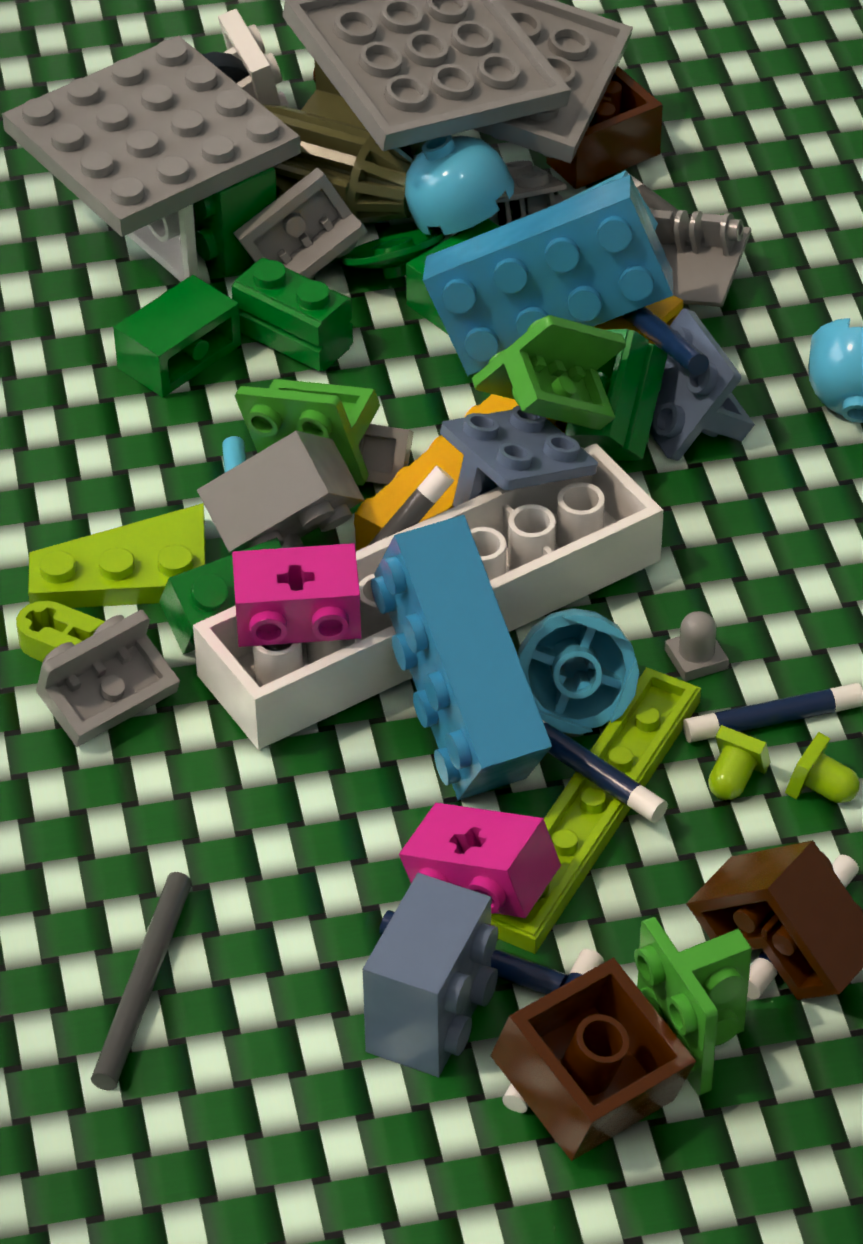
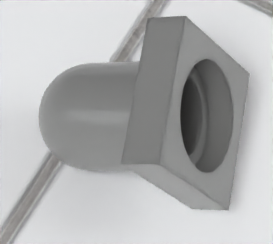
M694 611L686 615L680 626V636L665 640V651L685 682L728 669L729 659L716 640V623L705 612Z

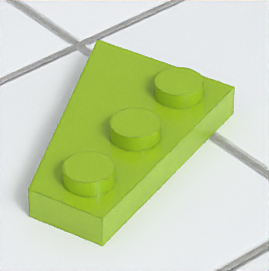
M204 503L29 552V603L48 600L70 608L159 603L170 577L206 564Z

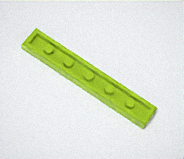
M646 667L638 679L636 694L624 714L612 723L610 720L590 751L645 787L683 730V720L690 718L700 704L701 687ZM575 772L544 818L561 866L526 918L496 913L491 914V925L498 927V939L536 954L631 808Z

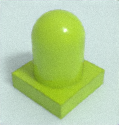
M721 725L715 736L720 755L709 775L708 784L712 794L717 798L733 800L742 794L753 771L756 770L765 774L771 761L766 742Z
M818 732L796 764L785 793L797 800L804 788L808 787L835 803H847L858 794L860 782L857 774L852 769L824 754L831 738Z

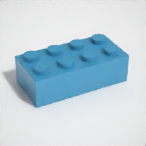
M631 175L426 256L423 274L424 285L467 376L483 369L492 356L507 349L527 332L528 327L533 322L545 316L552 315L594 327L673 296L672 268Z
M465 515L394 535L374 573L375 578L371 580V589L378 610L382 614L389 613L396 632L392 636V646L396 660L403 671L410 670L417 692L413 693V703L417 717L424 728L431 727L439 749L434 751V759L442 782L446 786L452 784L457 799L461 800L526 779L551 749L552 744Z

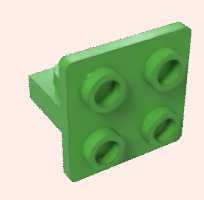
M548 315L533 322L528 327L527 332L507 349L492 356L488 364L472 377V382L475 390L515 399L522 412L601 430L616 417L597 370L626 347V343L622 334Z
M274 379L269 388L239 387L235 394V399L257 453L296 430L333 439L357 485L365 484L369 473L358 445L380 407L375 389Z
M651 917L641 921L640 946L634 952L638 970L637 987L696 1060L687 1080L696 1094L700 1096L712 1090L715 1046L728 1042L736 1034L744 1031L752 947L740 930L737 929L678 952L657 919Z

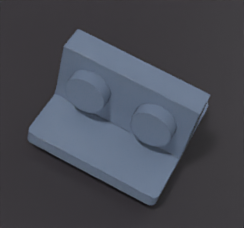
M684 308L671 323L670 327L706 355L709 360V366L703 374L695 376L672 357L667 356L650 434L667 458L676 461L681 459L701 432L710 437H717L720 434L743 441L755 425L731 393L740 382L741 374L696 313Z
M516 406L512 410L489 414L472 413L465 418L443 421L440 434L464 455L453 500L454 507L497 487L503 490H513L590 476L596 473L598 462L583 450L575 439L563 433L546 417L522 412L520 406Z

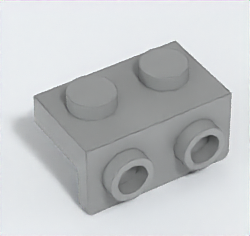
M317 167L233 234L254 263L260 258L279 261L286 268L313 280L315 274L332 260L343 257L351 252L357 245L358 240L367 233V229L350 211L326 175Z
M139 610L126 618L123 615L111 617L96 629L93 636L76 645L72 642L59 645L42 662L36 692L76 747L176 693L178 690L179 678L146 635L150 619L144 610Z

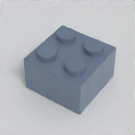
M421 873L416 874L362 969L365 1049L367 1053L439 1077L451 1054L459 1056L463 1052L472 1028L471 1016L477 1005L483 1007L488 1005L498 979V970L491 967V957L498 939V927L491 925V896Z

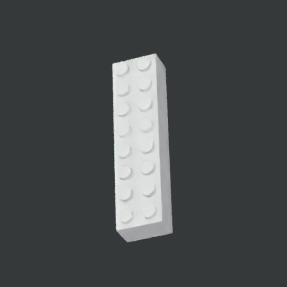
M597 443L592 444L583 450L598 462L594 475L513 490H503L497 487L356 551L360 591L361 639L238 647L236 606H233L193 625L197 676L255 747L260 750L412 678L410 670L403 671L396 660L392 646V636L396 632L389 613L382 614L378 610L371 589V580L375 578L374 573L394 535L465 515L506 626L510 632L661 561L663 509Z

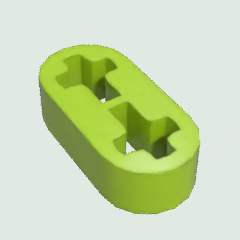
M48 600L36 601L25 606L16 617L19 646L23 653L43 662L44 658L59 645L67 642H72L76 645L93 636L96 629L105 621L57 602Z

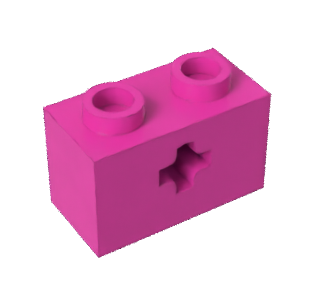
M355 543L232 551L238 647L361 639L360 591Z
M435 803L399 853L410 883H412L417 873H421L491 896V914L496 913L520 918L528 916L561 866L544 818L443 803Z

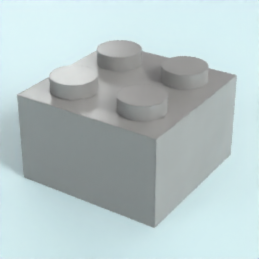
M297 430L197 489L227 550L231 553L232 551H242L276 537L282 548L302 547L301 537L318 527L321 532H325L340 526L353 516L350 509L364 501L333 439Z

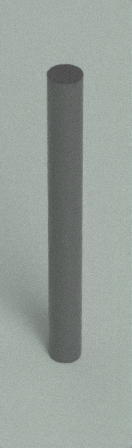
M170 873L163 887L91 1076L92 1083L100 1089L113 1090L117 1087L192 886L191 879L183 873Z

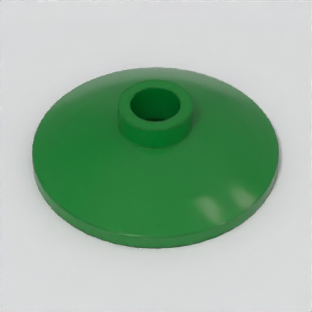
M429 228L431 235L423 234L420 229L397 233L356 246L347 255L341 257L342 264L355 268L382 269L385 279L397 278L406 275L407 262L437 246L445 238V235L441 228Z

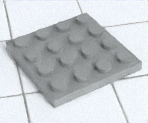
M285 0L282 17L382 151L568 105L571 89L500 0Z
M500 0L569 86L571 93L568 105L565 107L473 130L571 164L629 44L633 27L556 0Z
M180 36L164 40L154 47L129 58L119 60L111 66L86 77L73 80L61 88L38 98L30 99L24 104L2 113L4 131L121 237L301 154L300 136Z

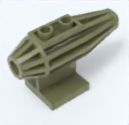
M315 60L316 90L301 111L286 106L263 105L300 136L301 154L273 166L276 174L277 198L318 167L326 175L350 211L362 224L410 218L412 216L405 198L406 173L414 161L412 157L420 147V142L382 151Z

